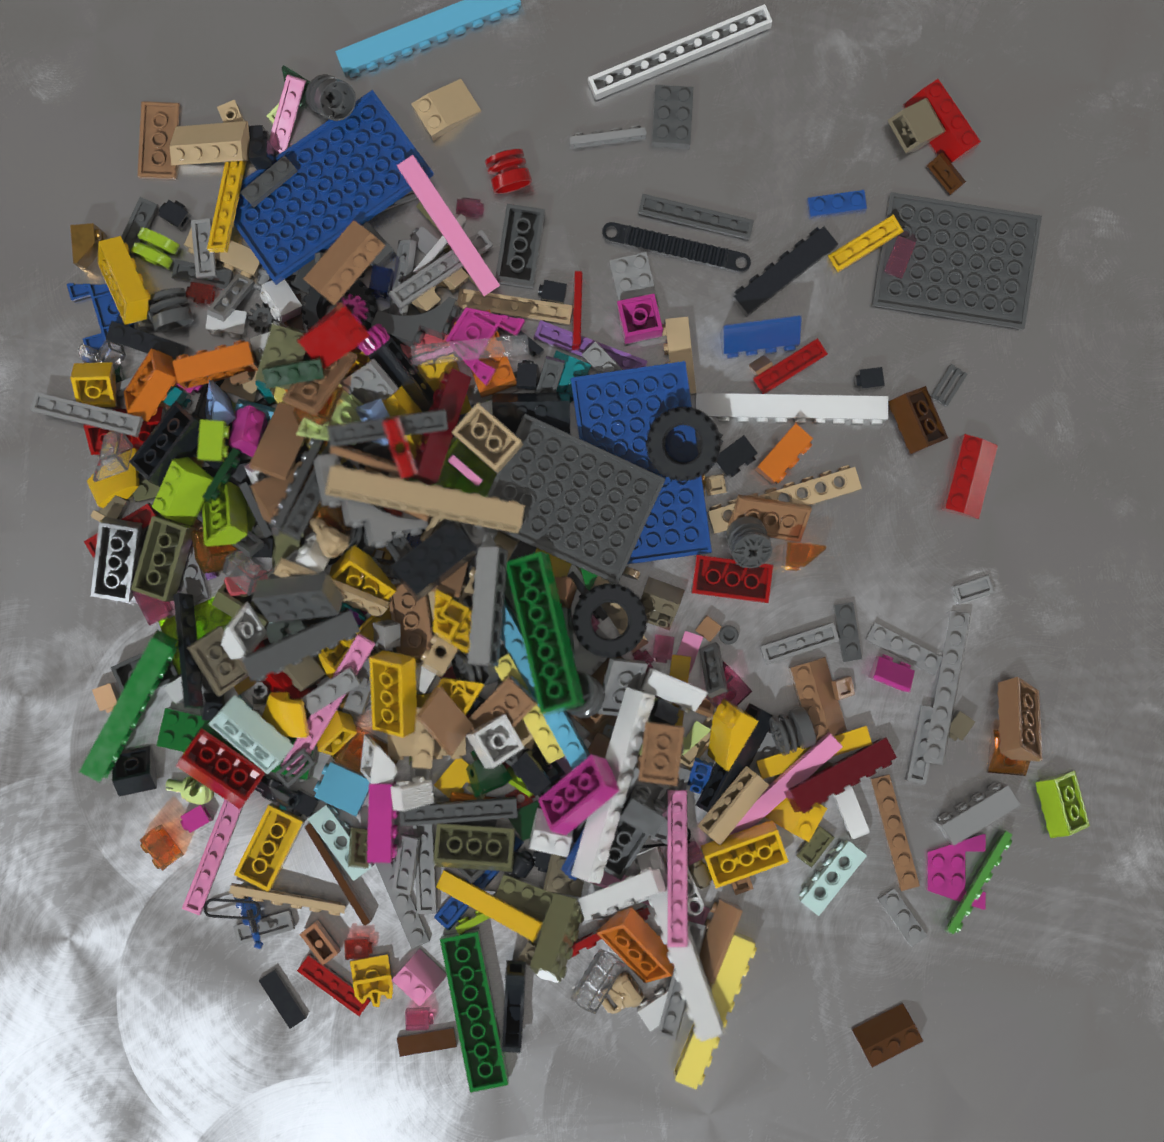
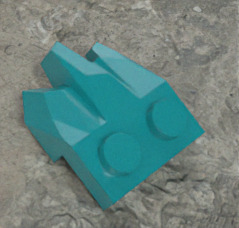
M556 350L553 358L565 361L556 392H570L571 403L574 401L571 378L588 375L591 365Z

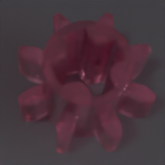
M638 649L632 654L633 660L645 661L648 664L647 669L648 667L653 668L651 663L655 660L647 650L641 652Z

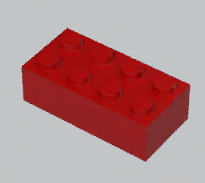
M696 555L691 594L769 603L773 565L762 564L755 568H744L733 559Z

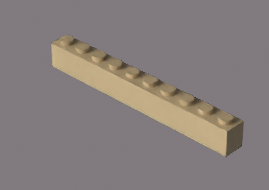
M341 465L330 467L325 495L518 533L521 528L525 506L517 501L506 502L501 501L497 497H482L478 493L467 494L462 493L458 489H443L439 485L428 486L419 481L408 482L400 477L389 478L380 473L369 474L360 469L349 470Z

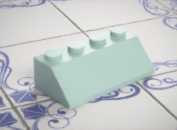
M235 695L209 722L213 729L266 774H269L279 765L294 747L287 737L278 733L273 725L264 721L258 712L250 709L244 700L237 698Z

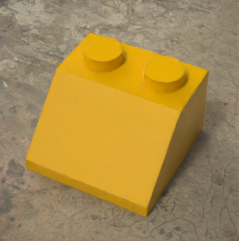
M113 362L74 363L70 378L76 402L96 407H116V376Z

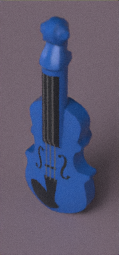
M245 896L244 899L234 897V900L253 901L252 897ZM236 903V908L242 909L241 917H253L257 914L258 908L256 904ZM260 914L254 920H242L244 925L250 926L252 938L255 942L254 948L258 950L263 946L257 923L261 920Z

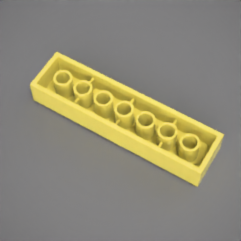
M736 931L714 984L709 983L724 1029L727 1024L726 1015L728 1012H732L735 1004L733 998L741 990L742 976L746 977L750 967L748 961L750 958L753 959L757 950L752 938ZM693 1022L673 1075L675 1081L697 1089L698 1084L702 1085L705 1079V1067L710 1066L713 1058L711 1056L712 1050L718 1047L720 1038L717 1036L706 1041H700V1038L697 1039L693 1030L695 1024Z

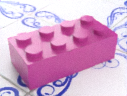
M590 755L540 797L538 801L550 831L567 835L616 795L620 789L607 759Z
M396 781L393 784L369 783L367 862L391 863L397 856L398 844H395V838L398 837V825H395V819L399 817V811L393 810L391 786L396 785Z

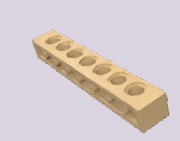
M849 465L838 468L839 472L833 474L831 470L820 473L821 477L816 479L810 476L802 479L800 484L795 485V482L784 484L783 489L777 490L774 487L765 490L766 494L758 496V493H754L748 496L779 501V495L786 494L790 503L812 505L858 491L862 487L856 468H850ZM835 477H840L843 480L842 487L834 485ZM819 482L825 486L823 493H819L815 489V485ZM799 488L806 490L807 495L805 498L798 497L797 490ZM737 499L728 501L729 505L724 507L721 504L710 507L711 511H708L707 515L713 534L728 529L729 521L724 519L723 514L726 510L733 512Z
M499 531L494 539L497 547L508 550V561L518 542ZM472 567L467 576L470 580L467 584H463L458 601L454 599V601L464 605V599H470L473 604L475 567ZM434 634L430 641L433 644L431 649H426L421 657V660H423L421 666L442 677L458 648L449 644L437 634ZM435 649H443L445 655L443 657L437 656Z

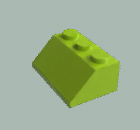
M189 457L172 460L152 507L164 518L192 526L204 503L202 496L214 478Z
M228 482L226 485L223 484L217 501L213 500L211 504L204 501L202 505L205 546L236 544L248 535L246 500L241 488L231 482Z
M1075 770L1035 782L1050 838L1070 836L1090 826Z

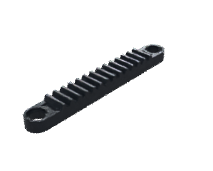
M615 222L606 223L602 229V236L605 241L736 273L746 272L751 265V259L747 254L720 246L716 247L690 239L678 238L677 236H670L669 234H662ZM613 227L617 230V234L615 237H608L606 230ZM737 259H745L747 265L744 268L737 267Z

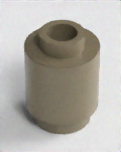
M702 859L689 863L688 868L696 887H699V889L708 887L712 878L706 864L703 863Z

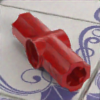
M398 416L382 421L400 478L416 474L417 471L409 450V444L406 441ZM402 442L404 449L401 452H396L395 445Z

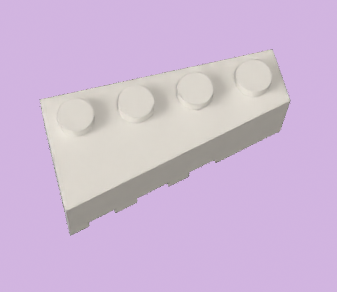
M651 867L640 871L641 874L637 876L635 874L624 878L625 880L622 882L612 883L607 888L599 889L590 895L578 899L585 921L608 918L618 911L633 907L667 892L660 869L652 870Z

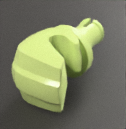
M186 777L183 781L168 779L166 782L167 791L180 792L181 797L187 802L198 805L208 803L215 793L203 784H201L199 789H195L197 781L192 777Z

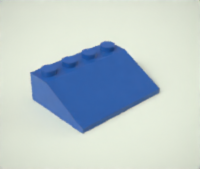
M801 315L724 325L720 332L722 356H727V359L738 358L739 354L745 353L746 356H755L760 351H765V354L776 353V349L784 348V351L796 350V347L800 345Z

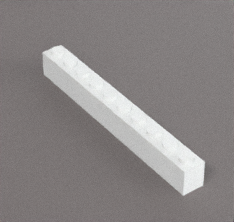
M764 4L588 77L589 87L596 101L770 29L773 21Z
M696 393L695 409L703 411L710 418H718L719 422H729L730 418L737 419V422H749V419H756V422H768V419H776L777 423H786L787 419L795 420V423H806V420H814V423H825V420H833L834 424H843L845 420H850L852 424H864V421H871V424H883V421L888 420V396Z
M626 687L605 757L620 791L587 818L571 873L574 877L592 883L600 884L623 804L626 800L633 770L637 762L638 753L642 745L645 722H648L654 704V695Z
M654 847L638 853L635 864L638 871L649 867L652 870L660 869L667 892L648 899L651 908L654 907L656 915H654L657 926H661L663 932L661 933V939L664 945L667 944L668 946V867L661 848ZM688 927V947H668L669 952H667L670 963H673L675 966L674 976L676 981L680 982L682 986L680 993L683 1000L687 1001L689 1007L687 1008L690 1020L693 1019L695 1027L693 1030L697 1039L700 1038V1041H706L726 1034Z

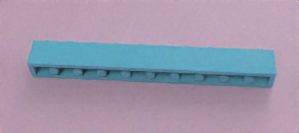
M462 0L335 52L345 77H355L361 71L366 69L373 70L378 67V64L383 62H393L398 56H408L413 53V50L418 48H428L433 42H443L449 38L448 36L453 34H463L468 28H478L488 20H498L503 14H513L522 7L521 0Z
M504 597L501 640L529 691L537 699L521 628ZM566 711L551 715L543 714L572 770H574L590 756V753Z

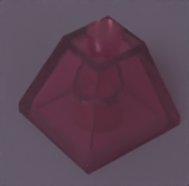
M724 661L722 663L728 691L713 698L706 695V699L716 709L723 699L738 706L752 692Z

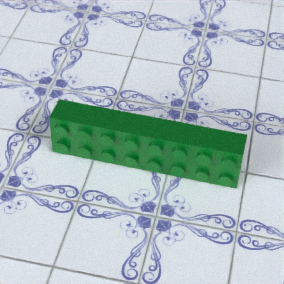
M538 552L507 562L506 568L540 714L551 715L585 705L549 554Z
M158 629L156 630L79 770L80 773L99 783L103 777L107 779L115 764L114 762L117 761L133 731L130 727L135 728L142 715L139 711L143 712L151 699L148 694L153 695L160 682L157 678H162L169 666V663L166 661L171 662L178 649L175 646L178 641L177 639Z
M171 707L165 708L156 746L185 752L200 730L203 729L251 761L209 725L210 721L202 720L201 714ZM287 737L292 745L297 739L296 737ZM315 746L311 753L313 759H315L317 746ZM284 759L271 772L276 773L280 770ZM308 760L306 761L302 770L310 763ZM312 767L300 779H310ZM285 769L281 774L286 775L289 771Z
M479 929L464 931L461 934L454 933L441 936L440 943L469 1091L472 1093L507 1086L509 1078L504 1053L502 1052L501 1037Z

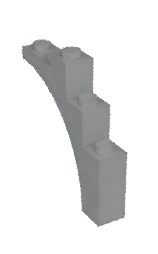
M318 455L313 461L322 506L329 505V508H334L341 505L345 526L359 528L365 525L369 546L383 548L393 538H400L404 534L411 533V536L420 535L428 527L427 521L422 519L400 518L382 512L369 503L325 495L330 467L340 465L338 455Z

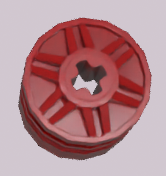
M523 149L501 151L485 160L486 167L489 168L488 174L497 175L491 179L495 194L516 191L532 183L529 169L520 168L526 164V159L522 158L524 156Z

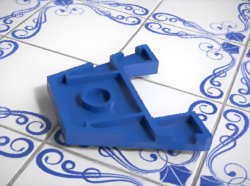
M68 283L66 285L71 301L90 296L92 298L101 333L83 338L86 353L88 356H91L111 342L106 340L111 321L122 324L124 322L107 284ZM130 323V324H127V325L130 326V327H133L135 324H134V323Z

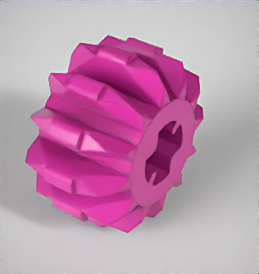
M349 294L348 300L345 297H341L342 303L349 311L353 308L354 313L352 315L362 325L361 318L367 319L364 313L368 312V308L364 307L366 302L361 300L358 295L353 297L352 294Z
M381 324L373 325L367 330L370 336L361 342L358 348L365 355H370L389 340L387 330Z

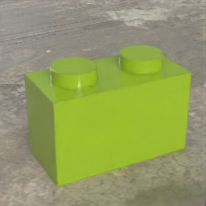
M200 420L199 460L224 462V457L227 458L228 446H225V440L229 438V426H226V422Z

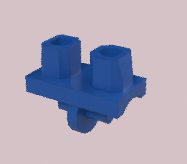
M695 757L687 784L690 785V791L700 794L701 790H704L710 778L714 765L713 762H707L704 759L701 761Z

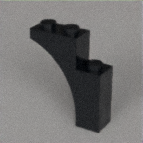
M507 960L502 1052L521 1053L526 961Z

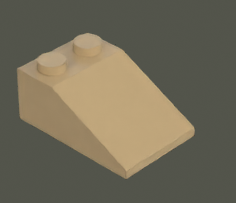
M462 79L432 91L411 104L432 141L481 112Z

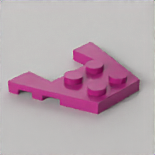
M465 307L448 335L446 342L483 384L487 386L495 373V369L479 360L499 327L517 337L525 320Z
M981 833L977 836L966 838L954 846L948 844L927 851V891L961 902L967 892L965 891V852H986V834ZM985 891L982 892L978 900L974 899L972 906L986 910Z

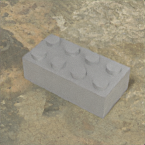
M995 782L983 794L979 792L973 795L970 802H962L950 814L945 812L940 815L936 824L946 841L954 846L1021 805L1009 785Z

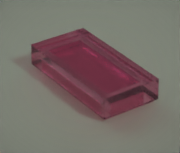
M898 236L884 273L902 279L916 242Z

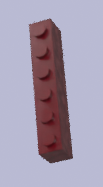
M454 368L441 373L439 377L440 385L433 395L434 403L429 411L445 409L448 430L421 433L423 436L416 446L415 451L417 454L413 460L417 473L409 477L429 486L438 482L453 437L452 431L456 428L472 377Z
M887 737L880 738L872 742V745L861 748L784 791L794 812H802L804 814L812 810V805L817 802L820 805L828 801V796L833 793L836 796L844 792V787L849 784L852 787L861 782L860 778L864 776L868 778L876 774V769L880 767L884 769L892 765V760L896 759L897 756Z

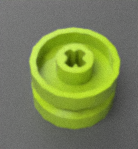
M141 227L137 236L147 245L136 242L133 244L130 252L147 263L169 270L173 260L164 252L175 255L180 245L155 231Z

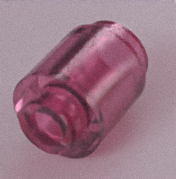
M464 197L457 199L456 214H462L470 218H479V215H483L484 203H481V199Z

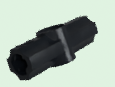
M266 775L263 776L254 789L260 792L263 798L277 802L288 809L297 806L299 802L297 793L286 788L282 782L269 778Z

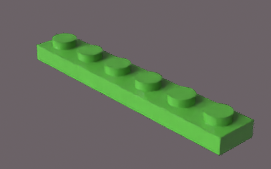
M1002 831L944 931L954 934L961 930L964 924L961 921L965 915L969 916L971 913L974 899H979L983 892L981 889L983 884L989 882L993 875L991 873L993 867H997L1003 858L1000 855L1012 843L1010 839L1012 834L1008 831Z

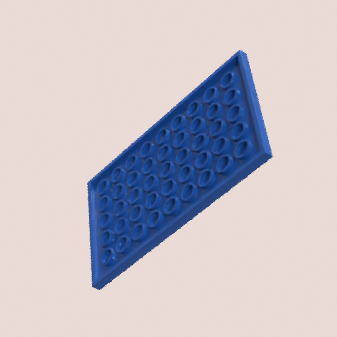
M371 90L356 101L350 116L340 121L328 120L275 157L276 163L285 155L298 172L254 208L241 194V191L267 169L256 170L243 179L234 225L272 281L277 285L315 259V253H323L329 249L353 220L362 226L411 192V187L397 168L398 164L413 155L428 178L434 176V173L375 92Z
M686 361L572 377L571 384L579 439L666 479L627 564L712 553L702 476L688 481L669 479L653 467L651 460L648 458L646 448L648 430L660 414L676 407H692ZM680 425L668 433L665 447L671 458L679 462H688L699 455L694 428Z

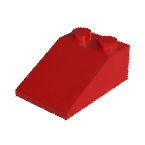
M340 302L297 341L313 359L321 358L324 370L356 348L370 334L346 306Z

